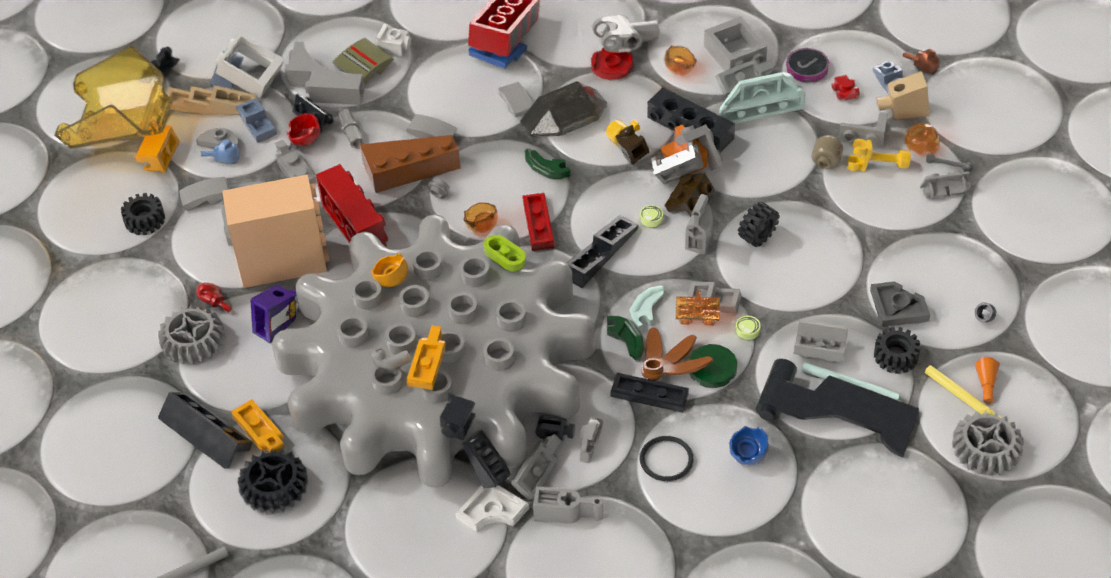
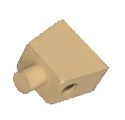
M922 72L890 82L888 84V96L876 98L878 110L891 109L896 120L930 116L928 87Z

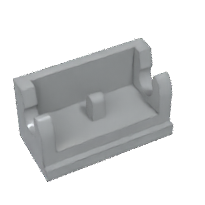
M693 141L688 142V149L662 160H657L656 156L651 158L654 175L664 184L704 167L697 144H694Z

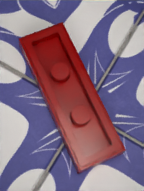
M545 192L522 195L532 251L555 248Z

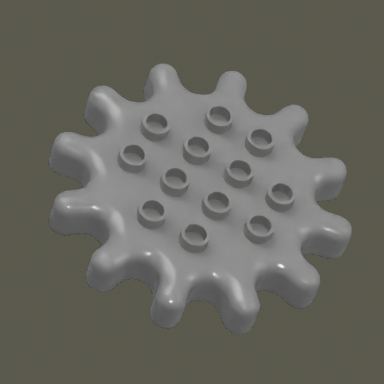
M433 214L422 219L419 225L418 240L414 245L404 249H389L375 235L369 232L356 234L352 237L349 244L354 273L343 279H330L319 274L309 273L300 277L296 283V295L302 315L316 322L309 327L282 330L275 335L272 342L277 368L281 373L285 375H311L314 377L307 383L295 388L289 395L288 407L294 428L303 433H311L332 423L348 425L349 427L344 432L340 441L341 451L346 469L356 475L371 472L381 458L390 451L401 449L412 452L417 458L420 480L424 485L433 488L442 487L451 480L454 456L459 450L464 448L462 442L478 430L483 431L508 467L520 465L525 461L528 449L526 430L519 420L533 412H541L562 419H569L575 416L580 408L579 383L575 376L555 366L568 360L587 359L595 352V325L589 316L579 313L561 314L553 311L569 302L573 296V280L570 266L564 261L553 260L533 269L508 271L485 255V239L476 245L470 246L454 243L450 237L449 224L441 215ZM502 224L495 226L486 236L487 238L492 235H501L520 247L519 235L516 229L510 225ZM400 253L407 261L409 268L405 281L391 288L381 286L371 274L375 263L383 257ZM431 325L441 326L442 340L445 341V351L433 390L408 387L407 377L419 339L428 338ZM379 348H382L386 355L394 356L407 350L411 362L394 370H388L375 366L372 362L371 354ZM448 393L475 402L472 412L476 414V417L463 441L456 438H448L441 432L440 416L446 404L449 403Z

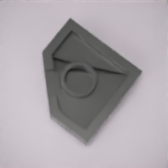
M895 281L871 284L870 287L881 327L929 321L930 312L924 296L916 292L912 294L902 289L903 285Z

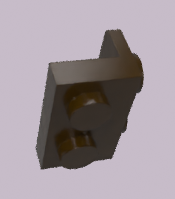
M705 173L686 174L680 178L678 185L670 194L664 206L668 212L687 210L691 217L701 194L707 195L709 201L715 189Z

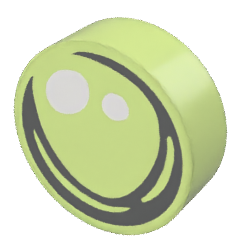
M655 205L645 206L640 211V221L646 227H657L663 222V211Z
M752 316L739 318L736 322V334L744 340L755 339L760 334L759 320Z

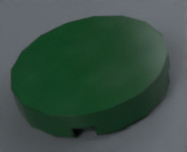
M716 344L703 345L694 350L689 357V361L703 357L713 358V361L706 367L689 373L690 377L694 381L700 382L701 386L708 388L723 387L729 384L730 380L737 374L735 354L724 346Z

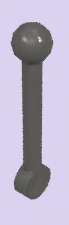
M933 154L926 156L927 163L938 162L961 167L966 171L973 169V164L970 162L960 163L936 158Z

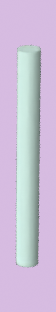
M806 362L802 368V372L823 379L831 375L898 401L901 395L900 393Z

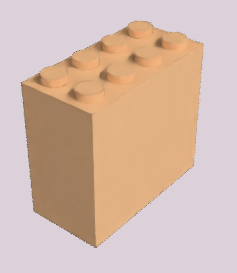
M308 174L222 191L227 225L244 288L298 278L309 273L327 272L325 262H330L327 248H322L327 246L324 231H322L324 229L321 215L316 216L320 214L318 200L312 199L317 197L315 184H309Z

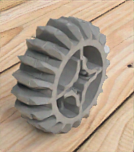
M192 305L189 309L181 307L180 312L172 311V317H165V323L160 324V331H158L159 344L164 354L170 357L173 362L179 360L183 365L186 361H189L192 365L194 361L199 360L202 363L203 358L211 359V353H218V347L223 346L224 326L216 312L212 313L210 308L204 309L201 305L196 309Z
M986 410L981 415L975 411L973 417L967 414L964 420H960L953 432L952 448H954L955 456L960 457V464L967 463L968 470L975 468L978 475L982 471H986L988 476L993 471L1000 475L1003 470L1009 472L1012 466H1016L1019 458L1022 456L1024 441L1021 437V429H1015V422L1008 423L1007 416L1003 418L998 417L997 412L994 415H989Z

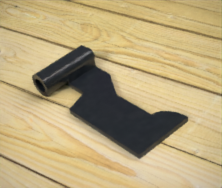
M779 358L773 362L756 406V412L762 419L766 421L777 420L781 412L800 420L839 418L879 433L881 442L889 451L899 457H904L919 408L831 375L813 391L793 383L797 367L792 361Z

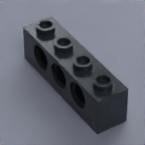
M664 87L647 102V118L669 128L671 131H675V128L683 125L685 128L693 125L694 129L707 125V128L713 134V143L716 150L720 153L735 138L734 122Z

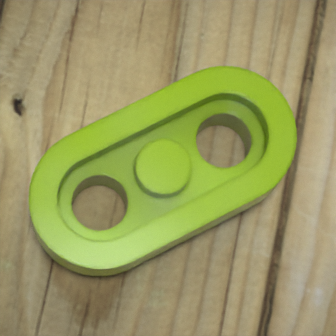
M492 235L485 239L484 253L488 258L508 271H519L525 267L526 253L520 247L501 235Z

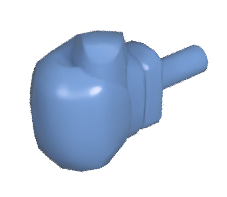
M223 140L219 146L214 147V151H201V156L214 157L217 162L234 164L240 158V150L230 140Z

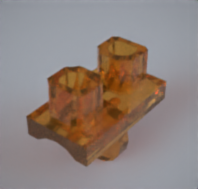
M696 291V297L676 296L675 320H679L680 324L689 325L692 323V320H702L704 325L714 326L715 322L719 321L720 298L701 297V291Z

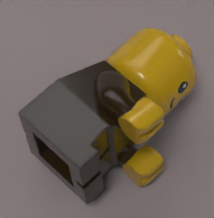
M615 120L608 125L606 135L614 144L619 145L624 157L633 165L650 152L645 138L642 135L638 136L635 134L636 131L640 130V125L636 120H632L628 127L623 121Z

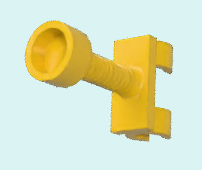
M856 139L852 145L854 147V154L850 155L847 163H849L847 168L851 171H858L860 169L862 172H865L870 160L897 163L898 168H908L911 153L909 150H899L898 154L872 152L871 140Z

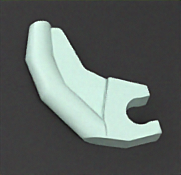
M663 286L650 287L639 294L629 309L630 319L639 332L643 331V324L641 322H647L649 326L653 325L652 306L663 297L665 291Z

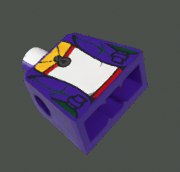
M275 285L250 299L252 333L268 343L273 342L275 335L288 328L296 319L298 299L295 288L288 291L280 285Z

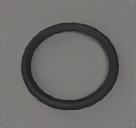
M659 436L649 440L641 449L639 456L641 467L645 473L660 481H674L684 477L690 471L694 462V455L689 445L673 436ZM660 441L676 442L687 451L688 464L683 471L676 475L661 476L653 473L645 463L646 451L650 446Z

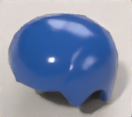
M744 426L732 435L729 441L730 454L740 464L754 465L762 461L768 452V435L761 427L749 428Z

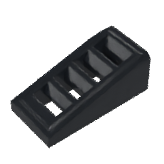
M478 430L462 442L483 488L497 487L512 475L508 466L482 430ZM479 443L480 447L475 449L474 446Z

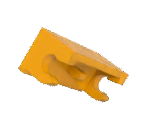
M172 126L149 127L135 156L137 162H148L151 164L145 165L144 170L166 172L180 142Z

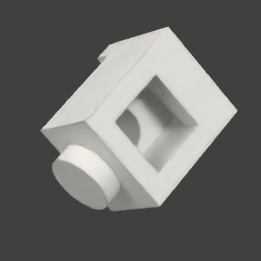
M383 24L377 36V44L380 49L389 55L403 57L406 50L411 46V37H409L408 31L388 28V24Z

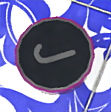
M800 48L788 55L786 70L787 73H790L794 79L800 82H805L806 80L816 82L827 75L829 60L823 52L817 49Z

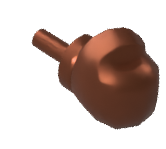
M926 49L923 53L918 52L916 56L907 52L903 53L904 58L913 60L914 66L926 73H934L940 66V58L933 49Z

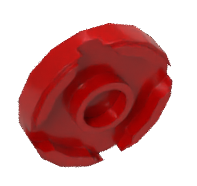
M603 47L601 51L593 53L591 68L594 74L602 79L618 80L631 73L633 69V56L631 53H627V51L608 52Z

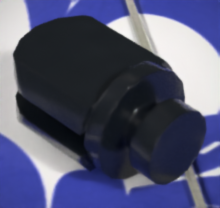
M541 415L538 418L535 434L542 439L553 434L561 441L565 440L566 435L568 438L573 439L575 424L570 423L567 425V419Z

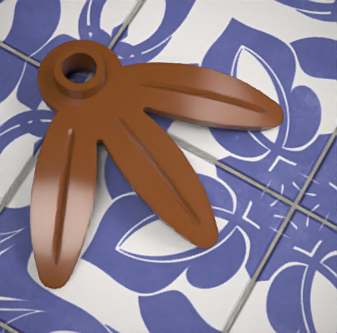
M653 327L649 330L646 338V361L641 368V374L650 380H658L665 374H689L706 367L713 361V358L703 357L678 363L693 348L697 339L695 335H689L662 358L661 337L658 329Z

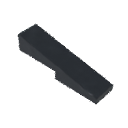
M619 215L594 234L593 242L566 262L572 270L573 284L583 288L638 230L639 225Z

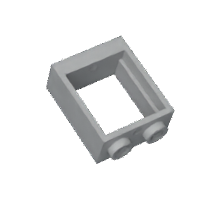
M741 16L704 30V47L725 71L754 59L759 60L760 64L767 60V45ZM742 38L750 47L748 50L731 55L724 45Z

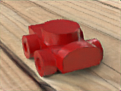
M847 75L834 77L835 82L831 86L833 91H837L836 96L838 100L843 98L844 100H850L860 95L859 88L855 87L853 78L849 79Z

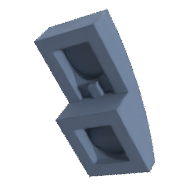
M256 98L236 106L241 119L257 143L277 135L276 128L266 117L265 109Z

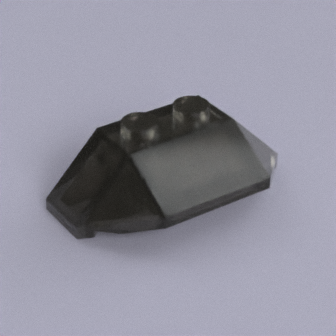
M576 81L539 96L520 120V123L531 137H537L538 135L562 136L599 120L607 106V101L595 88Z

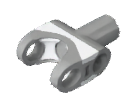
M623 15L599 18L592 26V31L597 37L602 38L601 44L608 52L634 51L641 46L642 41L658 40L660 35L657 21L631 23ZM600 24H606L605 30L597 32V27ZM608 39L616 41L612 46H607L606 42Z

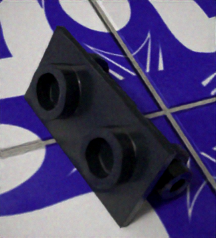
M163 47L157 54L156 60L153 59L142 70V76L138 80L157 87L180 59L172 56L173 51L170 47Z
M296 93L293 113L297 116L313 114L320 125V133L324 125H331L334 119L331 113H327L323 109L320 110V107L311 98L303 97Z

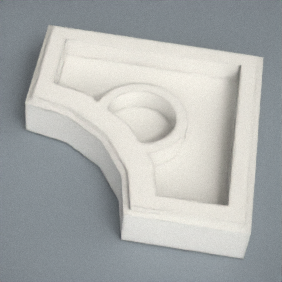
M481 485L458 510L456 519L476 532L483 526L492 523H505L514 526L529 510V503L500 485L492 488H483Z

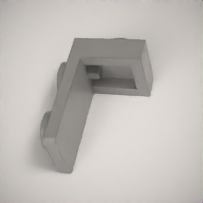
M879 112L877 127L840 123L838 140L847 143H853L856 139L871 140L873 147L883 148L884 138L890 135L891 123H887L888 113Z
M693 125L681 130L682 135L675 137L678 146L698 138L699 143L708 151L707 163L710 170L713 171L723 167L722 156L716 150L713 143V134L707 128V125L694 129Z

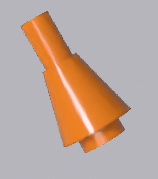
M983 357L975 363L981 387L983 388V402L992 403L994 401L993 388L1000 367V363L992 357Z

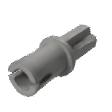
M343 109L339 113V118L343 125L342 131L347 135L350 146L358 148L360 144L364 143L359 132V124L355 122L351 111Z

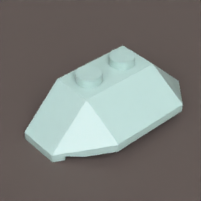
M783 73L739 81L721 105L719 115L734 123H740L804 109L805 91Z

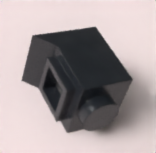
M448 393L449 403L446 404L440 416L441 432L448 438H456L463 441L476 417V414L472 412L475 402Z

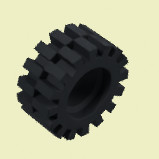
M143 193L141 197L139 194H135L136 198L129 197V202L124 201V206H121V215L125 227L130 233L135 232V235H140V232H142L143 235H147V231L154 233V228L159 230L161 228L160 224H164L165 213L162 203L153 194H150L149 197L147 193ZM149 212L144 216H137L140 213Z
M764 202L755 203L753 209L749 208L747 210L748 214H744L742 217L744 220L739 223L738 235L754 247H760L763 242L766 243L767 238L772 236V231L776 230L777 227L775 226L779 224V212Z
M890 327V332L884 329L882 334H878L875 342V362L877 364L880 363L881 369L887 367V372L891 373L892 369L895 370V374H900V370L906 373L909 368L912 370L918 363L921 347L920 340H917L915 333L911 335V331L908 329L906 332H903V327H899L898 331H895V327ZM900 347L906 352L896 354L888 350V348Z

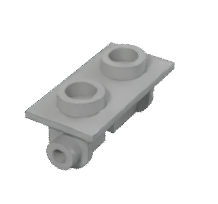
M955 170L941 176L937 173L930 174L924 178L920 188H924V196L930 199L946 196L945 188L949 189L950 195L964 194L971 189L970 182L965 181L970 172Z

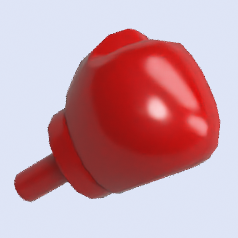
M209 282L198 285L196 294L202 302L214 308L220 306L228 313L232 310L223 301L225 297L222 295L221 288L218 285Z

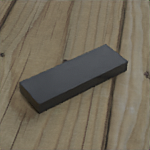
M622 373L616 374L610 391V397L682 413L689 395V388Z

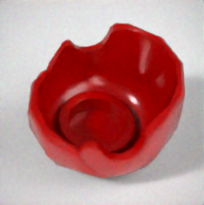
M313 114L296 116L288 123L289 131H287L289 141L296 146H308L314 143L321 131L317 118Z

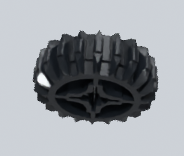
M273 448L270 453H265L262 450L261 456L252 455V462L245 461V468L240 469V477H238L237 481L238 490L246 505H250L253 511L259 509L264 514L267 510H270L273 515L276 509L284 512L286 506L294 508V501H301V494L306 493V485H308L306 467L302 464V460L299 457H295L292 452L286 454L283 448L278 453Z

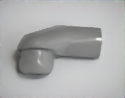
M379 348L371 354L372 362L375 366L388 370H394L411 362L407 350L394 356L386 355L382 348Z

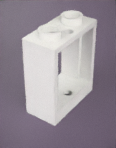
M240 33L235 40L231 39L226 47L227 51L225 53L221 52L217 57L215 63L218 66L215 73L247 92L256 95V97L261 98L281 71L284 58ZM238 52L267 68L259 80L230 64Z

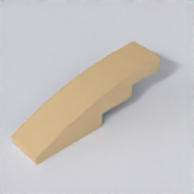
M214 85L213 91L191 86L190 92L169 87L164 108L190 113L234 115L239 114L236 109L237 105L256 98V95Z

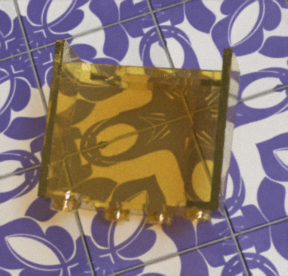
M129 46L77 73L73 81V90L86 102L82 117L70 125L67 123L58 125L54 136L69 149H76L162 134L172 105L171 96L165 93L162 84L165 81L162 72L134 46Z

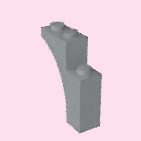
M295 41L293 50L289 52V64L285 65L284 70L285 77H288L290 86L305 87L306 93H309V98L313 102L361 105L365 91L362 74L343 73L326 68L312 59L305 49L304 42Z

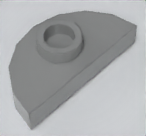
M225 128L207 130L196 139L199 146L214 148L219 146L223 140H230L239 148L236 134Z
M591 417L587 426L583 425L581 429V462L589 463L604 425L602 419Z

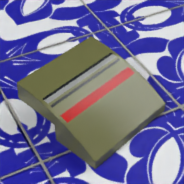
M363 38L345 49L332 63L344 73L362 74L365 85L375 72L381 74L394 58L368 39Z

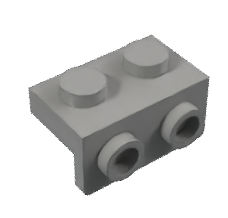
M800 320L793 354L806 359L814 357L831 363L843 362L848 328Z

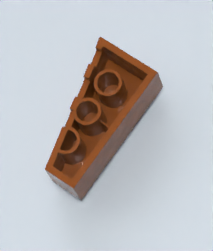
M452 135L360 144L363 165L375 193L461 169L459 149Z

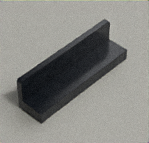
M169 392L158 415L160 421L224 469L230 467L236 452L250 451L253 441L186 392Z

